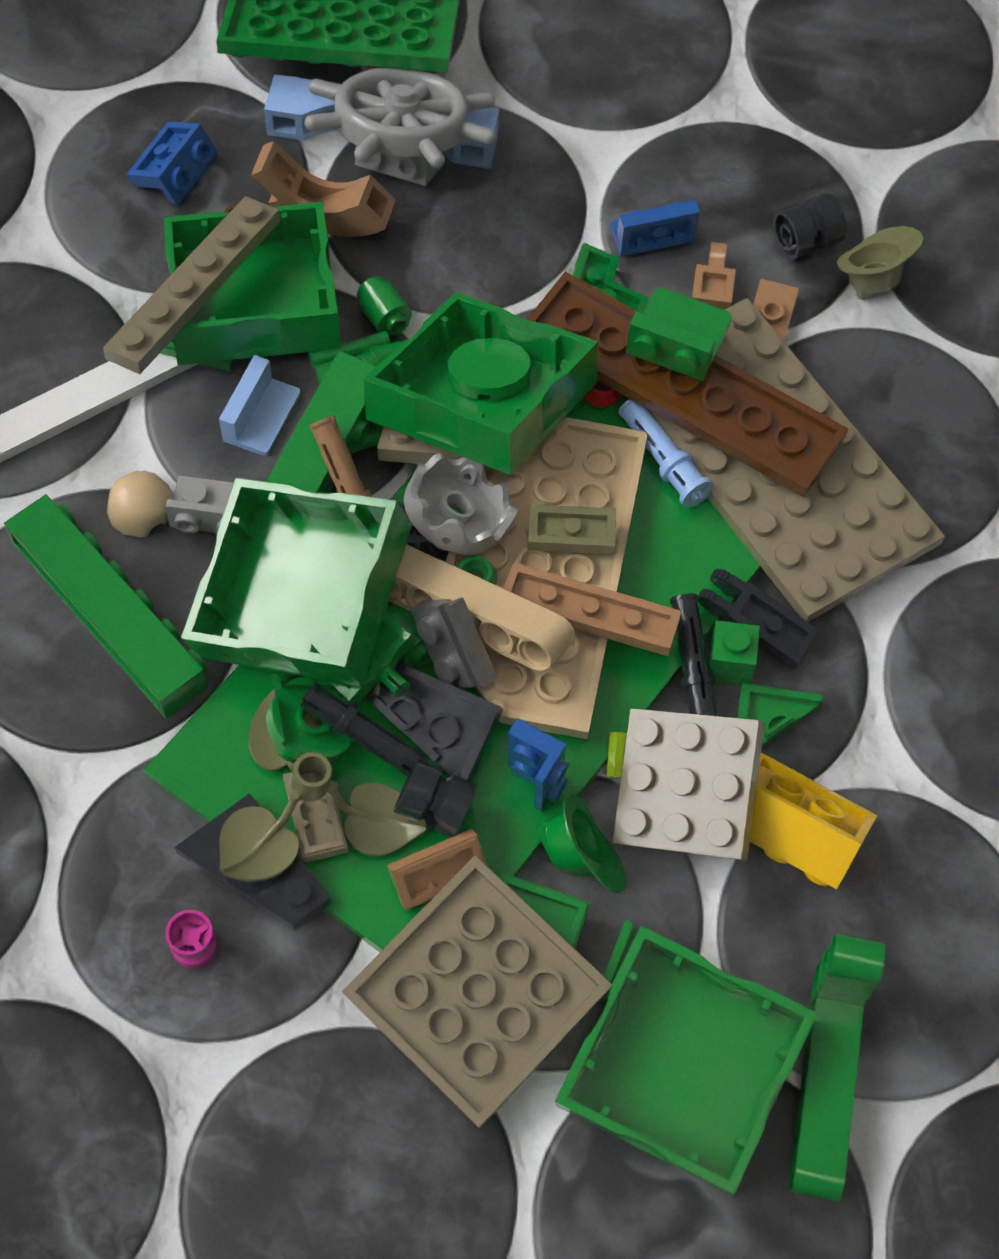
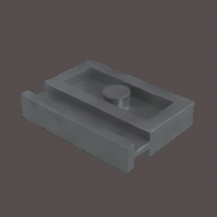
M463 597L455 601H451V599L422 601L410 609L416 623L417 632L425 643L434 664V671L441 681L457 688L473 687L476 684L484 687L497 679V675Z

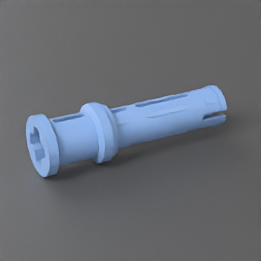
M631 399L622 404L619 409L620 417L626 421L631 429L648 432L646 448L660 465V477L663 481L670 482L680 494V503L685 508H691L703 502L709 496L710 490L714 489V483L710 478L703 477L693 464L694 457L685 450H679L647 408Z

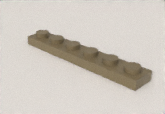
M245 196L103 347L105 359L137 374H141L181 331V328L192 319L279 224V209Z

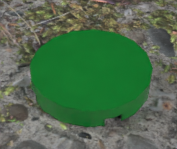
M497 338L476 339L462 344L452 352L448 359L449 383L457 392L469 398L479 399L480 394L490 395V400H501L517 394L529 382V375L531 373L529 354L521 346L509 340Z

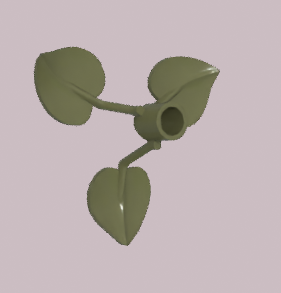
M273 690L269 693L257 709L252 720L248 740L249 751L254 761L264 770L278 771L288 765L289 769L293 772L291 781L293 792L290 794V799L277 821L269 810L258 806L241 808L229 816L222 827L219 839L220 871L225 876L239 881L256 882L273 878L287 870L297 856L299 840L292 831L284 828L285 824L289 821L300 800L307 802L317 801L324 797L326 793L331 794L342 813L349 815L343 826L345 838L355 850L362 854L374 857L392 854L425 832L427 824L424 818L416 823L393 812L400 794L396 790L378 783L358 785L351 794L349 806L345 803L337 789L338 783L330 780L332 768L325 756L309 752L301 755L293 762L282 759L277 754L276 744L269 735L266 723L267 709L279 691ZM306 713L304 722L309 727L317 729L320 726L319 722L313 720L312 714Z

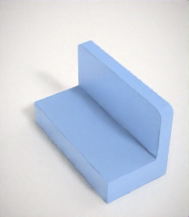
M257 355L253 356L219 418L224 442L265 457L270 455L301 397L299 388L272 379L270 361Z

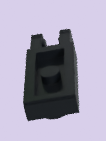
M722 568L715 569L710 576L713 585L721 589L726 595L737 597V599L732 604L712 590L703 589L698 594L700 606H703L714 616L724 618L723 621L760 626L758 645L791 668H797L820 633L819 630L750 582L746 584Z

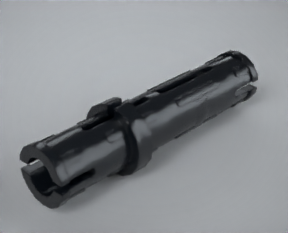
M688 593L674 596L670 599L672 608L682 611L676 635L683 671L680 686L682 690H686L689 713L717 716L712 686L715 685L716 681L714 674L709 672L697 601L698 595Z
M316 681L308 689L299 706L332 726V732L338 736L344 734L406 776L409 775L417 758L424 761L428 760L426 754L413 748L401 738L358 711L359 706L352 701L346 703Z

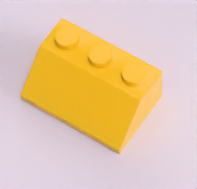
M761 752L750 842L764 849V853L772 860L782 864L789 863L804 871L805 876L815 884L820 886L829 885L837 890L878 815Z

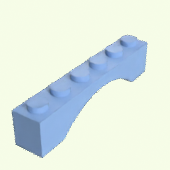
M274 74L264 108L267 135L307 140L322 133L338 130L335 128L309 131L304 123L305 119L310 115L335 112V100L312 94L309 91V83L311 81L309 79ZM491 107L468 111V123L492 129L496 133L495 142L491 145H486L463 138L457 145L446 150L444 155L454 164L491 169L499 132V108Z

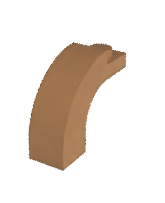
M275 141L263 145L251 174L254 179L272 194L268 205L271 207L323 202L327 234L336 236L359 237L385 230L396 201L371 175L345 183L331 182L316 177L302 168Z

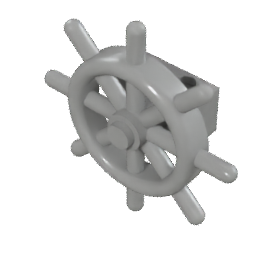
M361 66L363 72L350 77L341 86L320 79H313L309 83V91L312 94L335 100V112L310 115L305 119V127L309 131L337 128L347 140L356 145L354 152L356 166L426 186L444 165L445 151L457 145L463 138L486 145H491L496 140V133L492 129L468 123V111L493 107L495 104L494 95L489 92L464 95L457 86L444 79L446 72L429 73L422 70Z

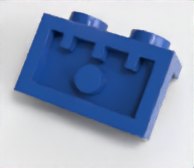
M167 122L126 175L133 186L159 188L171 204L179 205L217 156L218 152L201 124Z
M696 200L682 203L673 202L666 206L647 210H634L628 214L619 215V220L611 222L610 230L620 257L695 242L700 211Z
M517 718L508 732V765L512 767L513 773L529 783H535L534 808L543 811L549 800L554 803L557 802L566 787L568 779L564 776L569 767V763L565 761L566 744Z

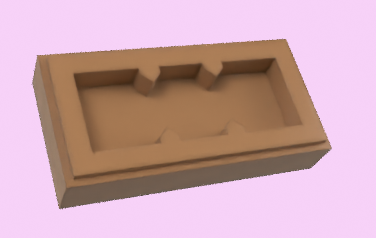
M760 279L753 305L785 342L799 288Z
M473 829L387 865L400 903L405 911L433 899L475 855L487 866L478 836Z

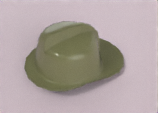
M890 227L874 233L855 248L840 256L837 265L840 270L848 274L849 281L855 289L857 297L860 300H867L881 292L892 290L899 285L904 262L917 253L922 247L924 238L920 231L912 227Z

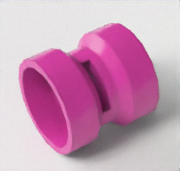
M184 910L175 914L169 920L166 927V940L175 961L189 969L201 968L207 965L217 952V938L209 918L196 910Z

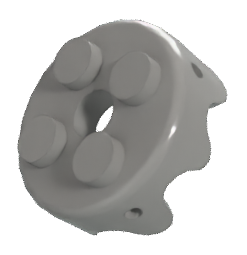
M437 453L424 465L419 463L405 488V511L417 531L438 549L463 555H476L487 552L500 542L514 520L518 509L509 504L508 486L505 483L495 485L489 482L485 476L486 465L465 457L456 460L448 459L444 454ZM451 508L461 510L463 514L457 513L453 511Z

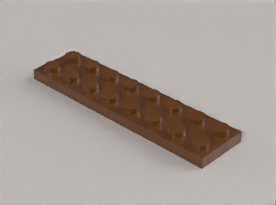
M566 271L526 319L549 324L597 341L598 381L802 497L807 494L846 438L847 427L717 355L703 382L627 354L629 325L636 310Z

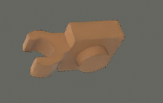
M711 242L708 265L696 264L692 298L725 310L732 304L736 269L724 268L727 244Z

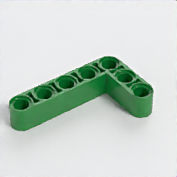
M834 933L817 964L810 1009L818 1014L806 1037L789 1176L790 1193L839 1202L841 1199L846 1176L864 1005L877 988L882 976L885 959V943L882 941Z

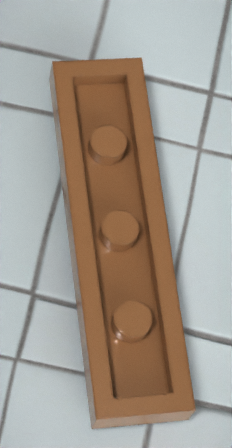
M512 562L503 589L563 616L569 621L573 629L665 656H669L682 613L681 610Z

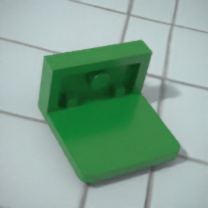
M657 288L653 292L644 313L636 311L630 322L626 353L704 382L730 326L732 316L728 311L665 288Z

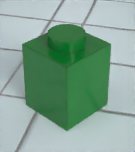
M716 620L709 646L708 667L709 672L714 674L717 684L740 687L742 683L751 684L757 663L760 626Z

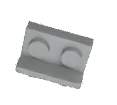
M178 476L173 499H168L165 506L170 527L177 528L186 533H196L198 531L217 533L234 483Z

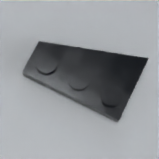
M397 662L394 669L410 683L408 691L394 681L405 693L401 697H395L381 682L375 685L365 698L400 731L404 732L448 775L455 774L468 781H472L504 708Z
M250 793L174 847L177 854L188 861H193L223 884L226 883L246 896L250 902L294 931L332 903L329 894L298 855L290 867L283 873L263 881H239L225 876L220 871L219 839L224 823L229 816L241 808L260 807Z

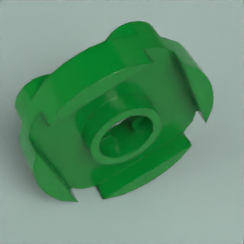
M309 677L293 679L285 684L283 689L277 692L267 709L266 723L269 735L276 744L277 754L282 759L293 762L305 753L315 752L322 754L332 763L343 756L353 739L344 734L338 736L331 731L332 726L299 706L302 698L315 681L336 697L349 703L344 696L341 698L337 692L331 690L330 688L333 685L326 680ZM306 713L312 714L313 720L321 721L322 725L318 726L317 729L309 727L304 722Z

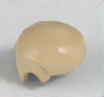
M137 470L120 477L113 484L109 492L107 515L111 525L123 535L134 537L148 536L152 528L159 524L164 525L167 523L168 517L165 506L168 499H173L171 489L158 475L145 470L141 472Z

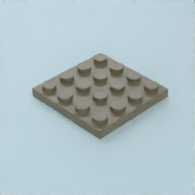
M475 855L357 975L342 993L481 1129L610 991L612 984Z

